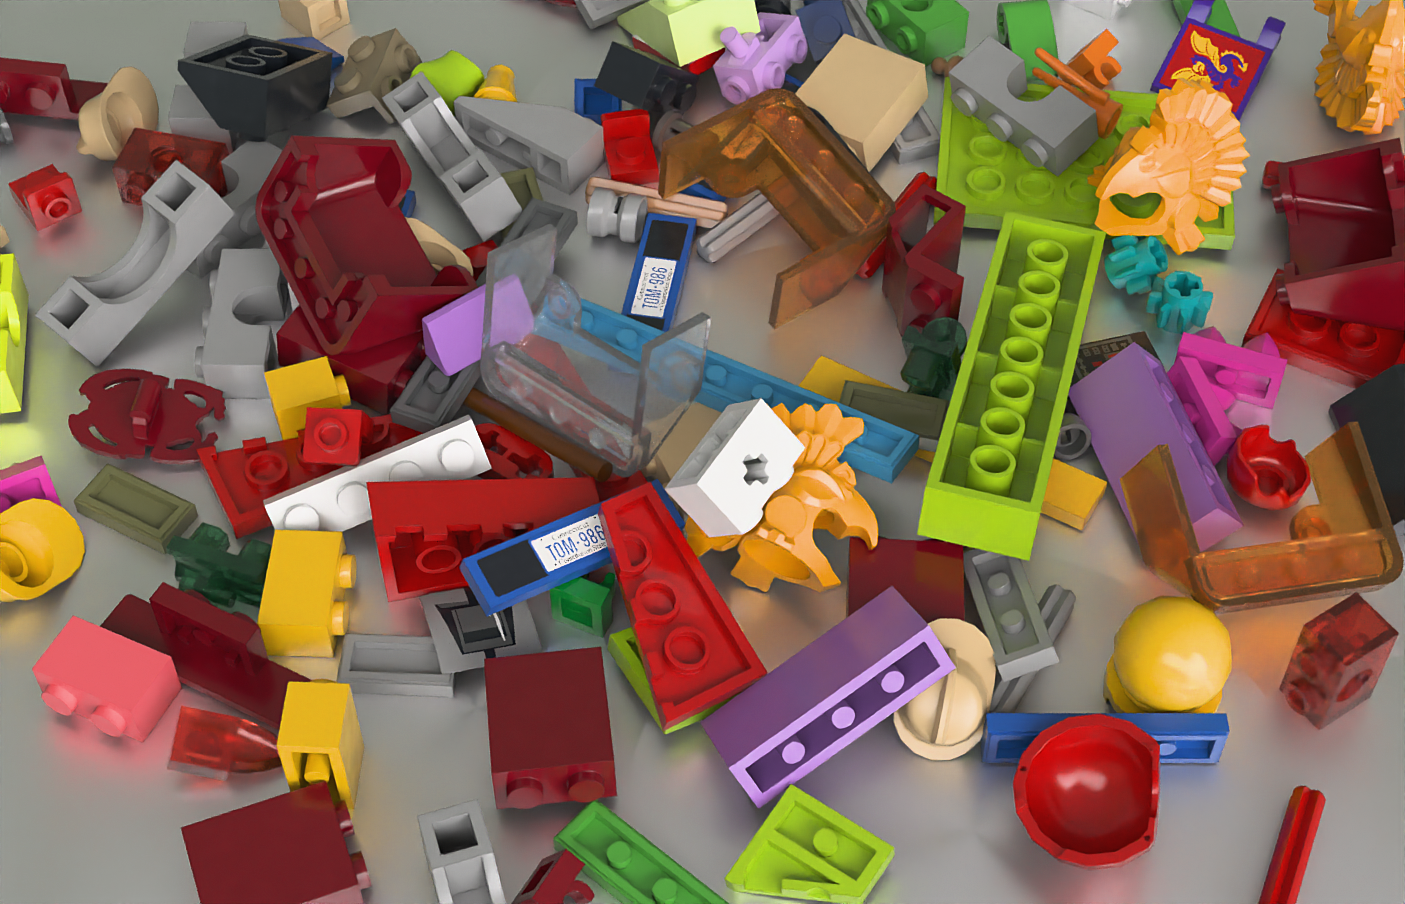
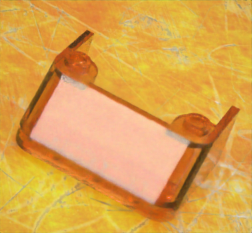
M780 88L766 90L662 142L658 194L663 200L703 179L714 192L727 198H740L758 189L813 251V253L805 256L798 263L783 270L776 276L768 322L774 330L838 295L886 238L888 219L896 212V206L892 198L806 104L789 90Z
M1358 421L1348 422L1304 456L1310 469L1311 479L1320 504L1306 506L1293 516L1289 526L1291 540L1202 553L1199 549L1168 444L1157 445L1120 478L1139 548L1147 568L1179 593L1212 609L1215 614L1373 592L1395 581L1403 570V555Z

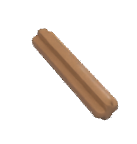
M596 176L589 179L585 190L587 204L590 203L593 191L598 186L613 189L616 195L624 197L630 193L646 195L648 201L647 215L648 213L694 218L697 219V227L711 229L728 216V205L723 201Z

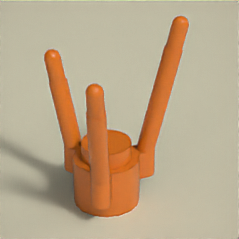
M1043 48L1035 49V55L1080 90L1038 67L1033 68L1032 74L1054 89L1059 85L1095 109L1098 136L1107 139L1121 116L1123 104L1110 99L1109 93L1092 85Z

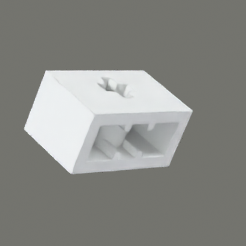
M762 398L730 404L665 487V490L709 538L736 534L742 535L750 531L763 516L761 508L771 494L785 485L794 473L792 466L804 451L805 446Z

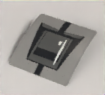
M470 587L419 597L442 674L482 668L486 658L543 653L526 600L486 616Z

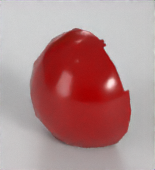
M1100 713L1068 717L1041 731L1022 753L1013 780L1016 813L1033 842L1059 862L1087 870L1122 867L1149 852L1156 841L1159 815L1160 746L1157 741L1130 721Z

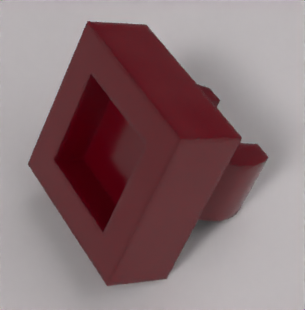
M564 849L541 860L511 904H563L566 895L570 896L578 904H587L593 900L595 895L586 883L575 880L585 864L569 850Z

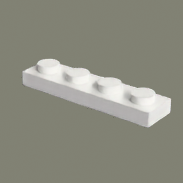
M467 415L363 458L357 466H344L263 501L275 530L342 532L372 519L366 482L466 480L490 470L492 467L471 417Z

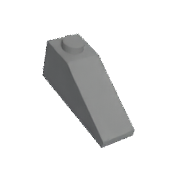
M459 96L454 100L456 120L475 146L519 169L533 167L536 178L568 195L575 191L605 162L603 127L596 124L593 120L565 107Z

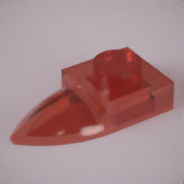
M181 706L177 716L167 769L224 781L227 780L230 773L253 774L267 772L282 766L276 746L278 736L263 726L240 717Z

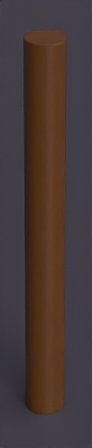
M475 387L471 389L462 404L590 477H594L599 482H605L612 474L613 465L611 462Z

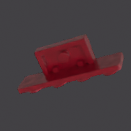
M0 58V107L4 113L78 120L79 110L85 102L102 93L108 84L70 79L66 64Z
M162 582L149 598L150 603L132 594H128L100 625L102 628L171 656L181 683L278 730L280 729L288 681H312L268 659L261 629L252 618L237 611L230 614L213 606L207 598L192 589L182 591Z

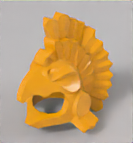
M1313 0L1315 3L1314 9L1329 17L1327 33L1329 44H1326L1320 51L1323 61L1316 67L1319 75L1314 81L1320 88L1314 96L1322 99L1319 105L1326 109L1327 116L1336 119L1337 127L1350 133L1357 130L1363 131L1364 135L1381 134L1384 126H1392L1394 119L1399 118L1398 111L1405 110L1401 100L1405 98V9L1403 0H1382L1376 6L1370 5L1361 18L1357 17L1354 13L1359 0Z
M1178 78L1171 90L1167 88L1159 90L1156 108L1150 117L1149 128L1144 125L1142 127H1131L1124 134L1120 145L1114 149V154L1109 158L1106 165L1094 167V174L1087 176L1088 184L1098 187L1095 196L1100 199L1099 212L1094 223L1097 227L1110 236L1162 235L1176 255H1181L1185 251L1193 252L1200 243L1205 241V237L1194 223L1196 217L1198 216L1203 222L1218 219L1219 206L1223 207L1230 204L1231 191L1241 188L1239 177L1247 172L1242 161L1250 156L1243 147L1246 139L1239 131L1240 122L1231 112L1233 104L1224 92H1218L1213 88L1214 84L1201 79H1197V81L1191 79L1188 82L1184 78ZM1151 192L1158 193L1162 197L1160 205L1154 214L1145 219L1131 218L1118 211L1110 201V197L1117 193H1127L1131 197L1136 198Z
M780 403L771 408L772 411L805 446L804 451L792 466L794 468L792 477L785 485L771 494L761 508L763 510L762 518L747 533L709 538L688 515L686 525L684 526L688 535L687 542L697 558L711 548L716 551H725L736 546L741 557L730 574L742 580L748 587H756L763 592H768L775 577L823 592L840 586L841 582L831 568L827 558L815 546L812 538L813 530H828L838 540L846 536H858L866 542L869 550L874 549L877 545L878 523L875 514L866 500L854 489L857 484L854 471L846 461L840 464L837 460L844 451V447L863 434L864 422L862 418H843L841 410L836 404H824L819 411H815L812 405L804 403L796 408L793 413H789L784 404Z

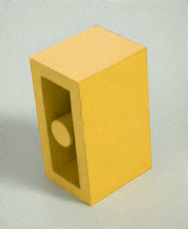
M275 530L257 620L267 656L334 658L338 635L345 636L348 630L349 607L348 602L344 601L345 589L354 588L357 572L356 557L354 554H347L343 532Z
M314 679L310 682L288 681L276 746L290 792L326 780L333 803L345 799L347 808L355 809L365 746L350 684L337 683L329 679Z

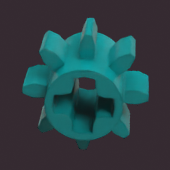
M1125 235L1112 239L1111 242L1115 251L1105 256L1104 267L1113 286L1117 289L1126 288L1129 295L1136 292L1143 294L1152 290L1154 279L1158 277L1157 275L1168 269V257L1162 243L1154 236L1146 238V236Z
M1175 271L1170 273L1165 280L1159 277L1154 279L1145 310L1147 313H1156V327L1175 334H1183V332L1189 331L1193 325L1200 328L1204 327L1213 299V292L1203 291L1201 277L1187 271Z

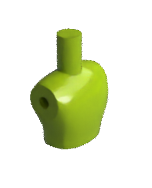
M450 50L438 59L420 63L410 76L412 78L422 71L454 116V100L459 96L473 97L485 80L481 70L472 61L454 50Z

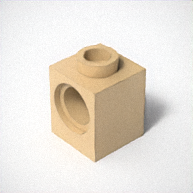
M278 0L281 17L306 37H313L318 41L350 23L347 0Z

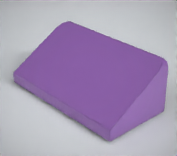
M511 271L506 272L423 317L422 327L425 354L444 375L451 376L530 332L532 329L531 318L515 275Z

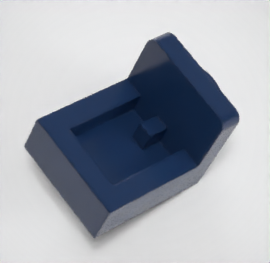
M805 0L803 2L804 7L795 10L816 65L821 63L844 33L856 38L842 0Z

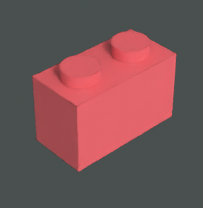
M74 615L32 668L42 691V700L54 711L67 716L74 712L90 719L97 728L110 736L120 737L121 734H124L141 742L145 741L182 689L171 656Z

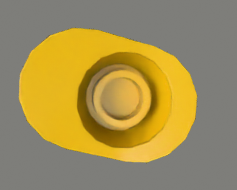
M32 498L19 502L0 513V602L10 603L17 600L28 601L38 598L71 577L81 566L85 553L83 534L76 520L63 507L49 500Z

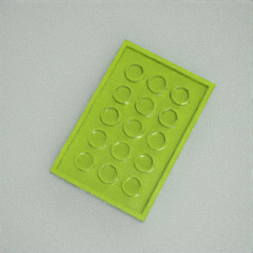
M945 77L936 191L966 206L963 227L1000 230L1005 212L1009 211L1102 231L1094 224L1099 212L1100 199L1095 196L1098 187L1088 184L1087 176L1094 174V167L1106 165L1109 158L1114 154V149L1120 145L1124 134L1131 127H1142L1144 125L1149 128L1150 117L1156 108L1158 94L1103 90L1110 94V99L1123 104L1121 116L1114 130L1107 139L1098 136V140L1059 176H1056L1044 166L1036 167L1025 158L1021 149L1010 141L1006 140L1003 142L998 140L989 131L986 124L974 115L966 116L961 113L951 99L950 78ZM1027 83L1028 89L1017 99L1026 102L1038 101L1048 96L1054 88L1049 85ZM1231 191V203L1223 207L1219 206L1218 219L1203 222L1198 216L1196 217L1194 223L1205 237V241L1200 243L1198 247L1223 250L1232 249L1235 238L1233 191ZM1151 192L1136 198L1131 197L1127 193H1117L1110 197V201L1118 211L1131 218L1145 219L1154 214L1160 205L1162 197L1158 193ZM934 206L933 224H936L947 212ZM1106 233L1105 239L1112 240L1118 236H1110ZM1154 235L1162 244L1169 245L1162 235Z

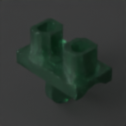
M948 317L936 318L925 326L922 334H920L917 328L908 325L902 337L907 360L900 372L902 380L910 385L907 392L943 399L947 390L953 392L962 363L960 357L965 352L968 342L966 331L960 322Z
M204 522L200 524L189 539L176 535L172 537L166 550L168 554L173 555L175 558L174 575L176 581H179V590L192 589L197 591L216 607L221 605L232 608L235 602L239 601L260 608L272 548L269 543L253 538L247 540L237 556L227 552L231 546L228 534L221 528Z

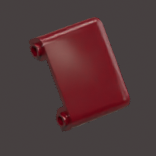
M291 135L256 198L255 211L259 228L321 347L330 355L355 354L423 331V317L478 288L471 273L461 265L445 266L438 275L434 271L398 206L410 187L412 172L395 140Z
M1400 137L1278 164L1279 184L1271 185V193L1276 214H1286L1290 248V262L1284 263V274L1275 276L1280 304H1290L1294 314L1405 332V159Z

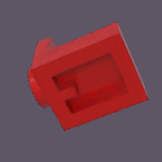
M633 109L602 114L601 126L603 127L604 157L609 179L637 185L659 182V167L650 137V117L648 111Z
M53 164L8 183L13 199L37 231L82 211L72 178L67 172L59 173Z
M307 407L303 460L308 464L357 466L360 463L361 443L373 442L374 421L363 410Z

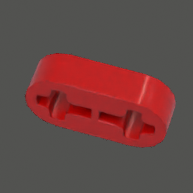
M482 423L475 425L492 469L476 476L481 479L554 478L552 459L544 450L497 424ZM493 446L496 447V448H497V453L494 452V451H492V450H490V449H491ZM535 470L539 471V476H536L532 473ZM520 471L527 475L524 478H521Z

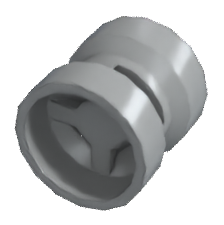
M596 187L588 207L586 223L588 235L604 238L608 234L619 236L622 242L638 244L647 218L648 201L646 195L630 193L624 197L616 195L613 189Z

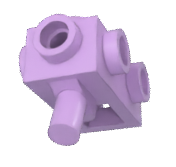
M759 12L757 16L761 32L756 34L747 32L741 35L735 27H727L721 32L720 40L727 47V50L713 65L723 97L731 103L740 105L746 100L762 101L770 90L778 91L782 88L786 71L793 63H802L808 52V43L804 37L798 16Z

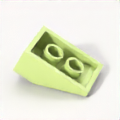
M650 0L617 16L619 26L632 35L636 34L651 48L679 67L726 47L720 40V35L727 27H735L741 35L747 32L755 34L761 32L754 0Z

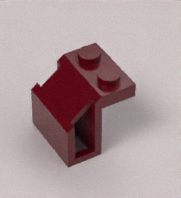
M922 184L888 219L882 292L885 298L888 296L897 317V328L900 336L909 340L917 348L927 350L944 359L953 350L956 341L964 277L957 274L966 206ZM931 204L947 213L927 232L929 206Z

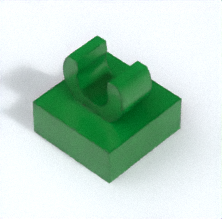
M608 572L600 584L589 581V573L550 589L552 619L601 638L605 636L613 622L612 599L616 592L614 573Z

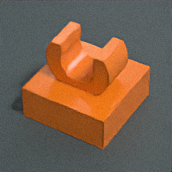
M1105 29L1081 48L1065 65L1102 90L1109 84L1112 78L1122 71L1118 61L1111 56H1107L1119 41L1108 29ZM1056 73L1064 82H1066L1069 85H1072L1071 82H1069L1059 73Z

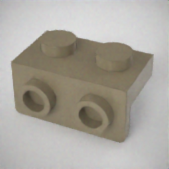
M394 28L373 37L363 36L349 47L348 57L341 73L334 81L335 87L326 105L337 119L374 106L388 124L397 122L382 97L409 80L411 73L417 65L422 63V60L413 46L408 44L400 32Z

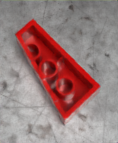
M594 477L366 482L388 602L470 587L459 569L464 558L600 503Z

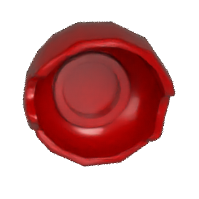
M1261 424L1244 428L1235 440L1227 457V480L1234 493L1245 502L1267 510H1282L1297 504L1310 485L1311 476L1309 464L1296 450L1295 441L1289 439L1280 442L1272 439L1269 434L1268 425Z

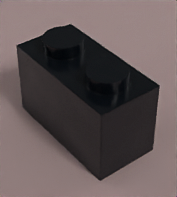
M612 41L594 86L640 109L663 115L667 111L674 110L683 116L684 112L692 106L696 98V84L700 76L655 54Z

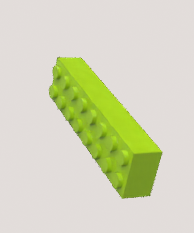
M1009 211L1005 212L925 486L917 535L1027 561L1030 560L1106 232Z

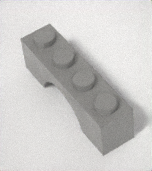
M422 71L382 97L405 135L484 242L518 219L523 209L502 175L482 149L478 150Z
M175 160L141 197L143 222L140 232L129 251L116 264L99 274L89 277L70 276L35 314L96 367H99L235 215V212L209 184L178 160Z
M478 799L418 815L417 819L424 852L438 903L506 904L494 851Z

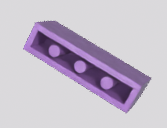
M1133 342L1070 387L1068 395L1078 416L1084 421L1091 432V444L1145 557L1160 561L1185 558L1210 548L1244 526L1160 360Z
M891 586L706 717L700 724L728 768L759 809L786 790L790 784L793 785L956 667L930 626L901 594Z

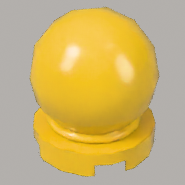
M1161 595L1137 605L1125 618L1114 637V653L1107 663L1103 680V697L1105 702L1110 701L1112 708L1117 713H1216L1222 699V688L1232 670L1229 631L1212 609L1189 597Z

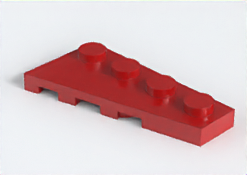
M391 414L371 417L374 421L373 442L361 443L360 460L423 433L393 423ZM305 429L297 431L298 438L267 443L265 437L243 440V448L221 452H217L216 446L196 449L200 464L236 539L273 525L263 500L344 466L308 464L303 460Z
M647 482L601 503L598 511L599 520L662 730L665 731L746 690L767 675V670L652 483Z

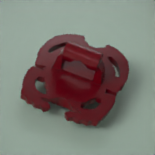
M125 368L105 370L91 376L80 386V395H86L90 403L88 409L80 412V414L69 415L68 425L73 437L81 447L98 455L124 460L127 457L144 459L145 448L152 449L150 458L154 462L162 464L200 463L196 449L214 446L218 436L215 432L209 433L202 442V434L198 431L197 427L205 417L210 415L213 409L215 410L214 417L218 422L225 419L224 412L226 407L224 405L223 391L188 379H175L174 389L168 388L169 378L155 375L153 372ZM113 384H117V385H114V387H110V388H108V389L105 390V388H107V387H109V386H111V385H113ZM185 394L201 397L206 401L205 408L197 407L195 403L185 397ZM94 426L105 440L116 446L102 442L91 433L89 428ZM188 441L193 442L189 448L183 450L168 449L175 445L186 444Z

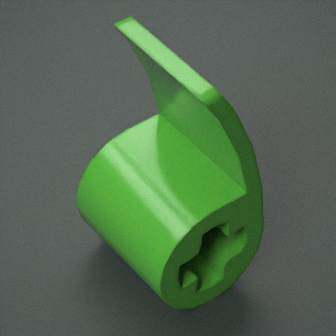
M1026 0L999 3L996 19L999 40L1002 44L1009 43L1010 50L1024 60L1027 81L1040 80L1032 74V70L1035 67L1058 77L1056 71L1035 55V49L1043 48L1058 59L1054 25L1048 1Z

